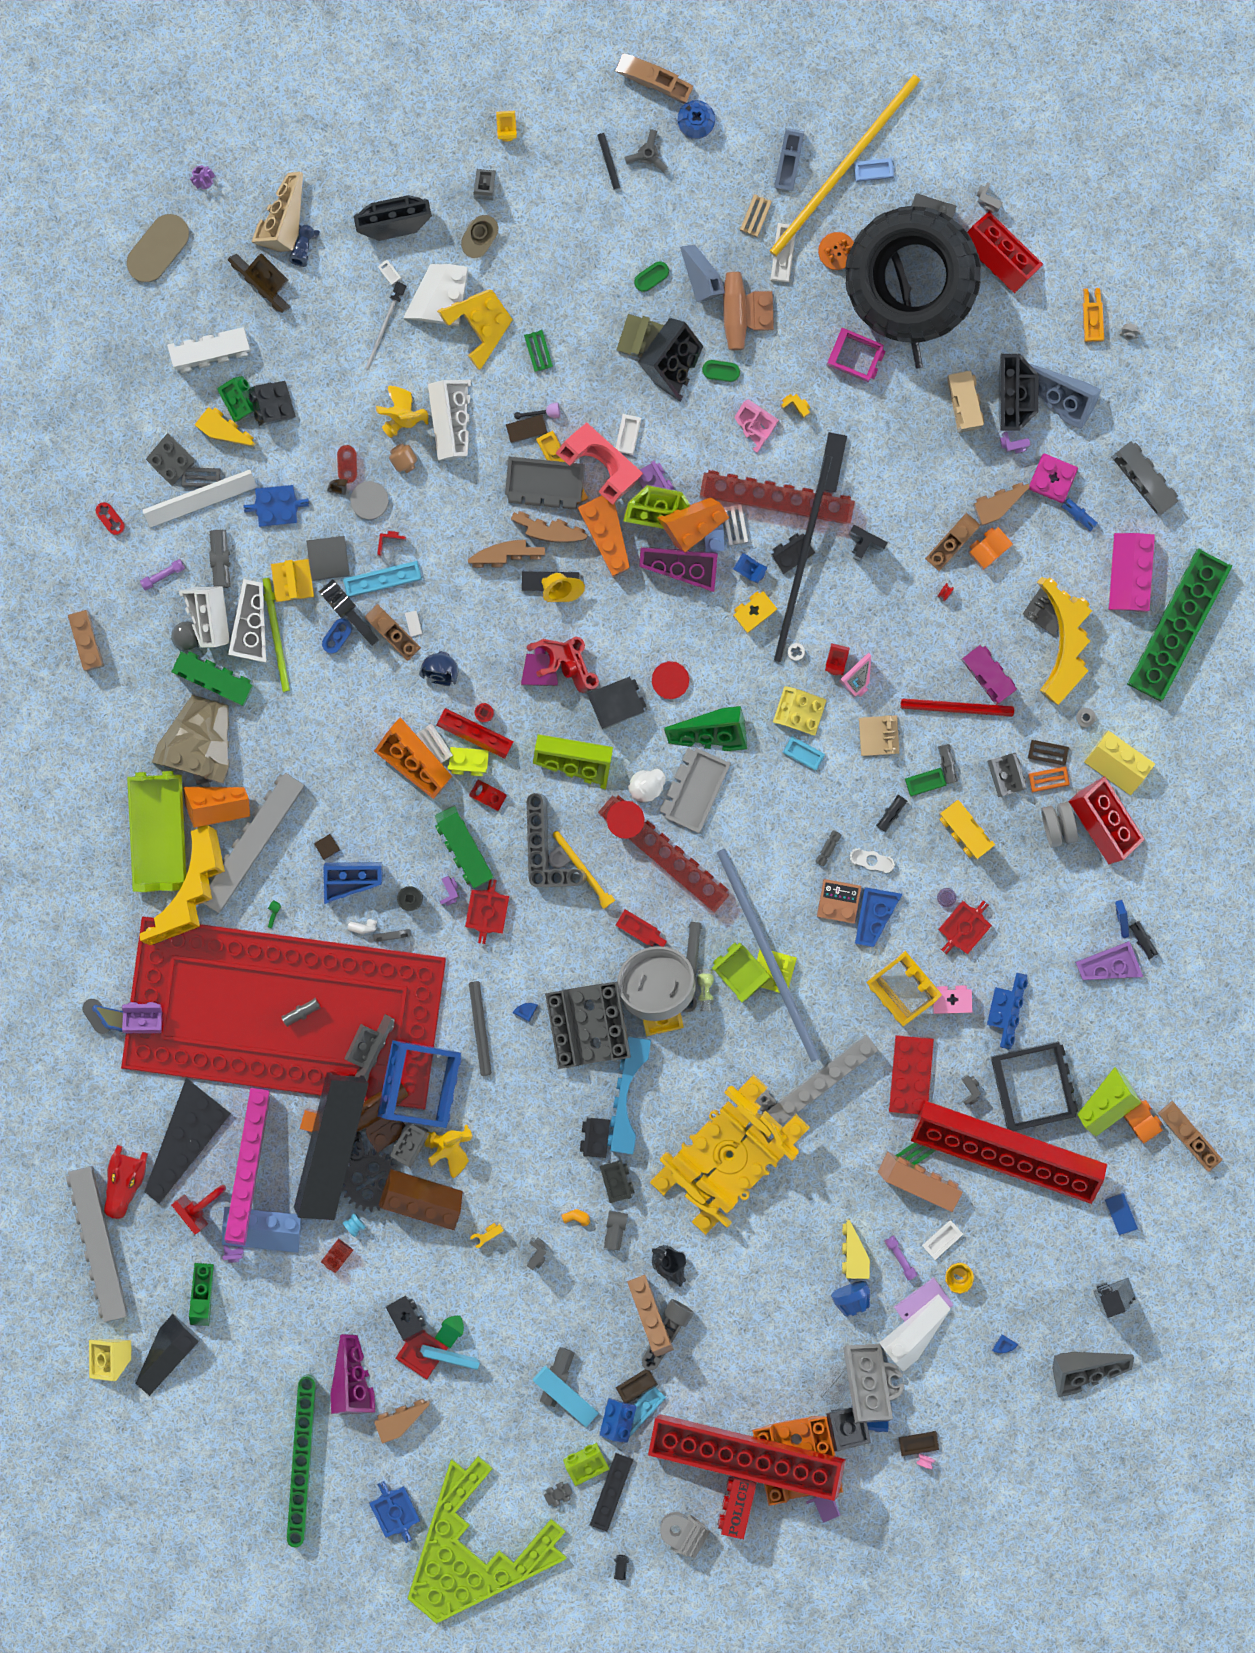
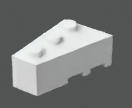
M223 586L192 587L180 590L179 594L184 597L187 605L185 608L186 612L190 613L194 623L192 627L200 647H218L229 644Z

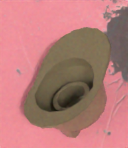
M481 215L468 224L461 240L462 250L468 257L479 258L483 256L495 240L499 227L493 217Z

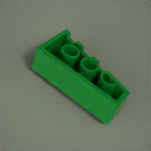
M190 651L188 654L180 652L171 671L172 673L245 706L254 685L250 684V679L244 676H240V678L232 676L233 671L224 667L222 670L215 668L216 663L207 659L205 662L198 660L199 655Z
M453 805L434 815L437 821L435 828L440 836L444 834L447 840L444 844L448 851L454 852L456 857L453 860L458 869L462 867L465 872L462 876L466 884H471L474 889L494 878L473 837L468 832L463 819L460 817L456 806Z

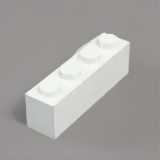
M441 380L428 384L438 460H452L468 456L469 432L466 430V424L469 422L467 404L470 403L468 387L471 386V380Z

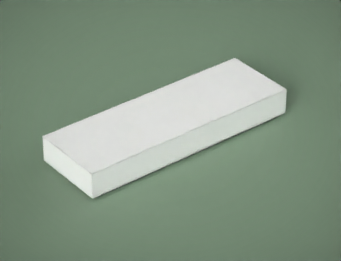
M777 224L775 243L790 226L789 224ZM795 235L777 257L773 255L770 281L790 282Z

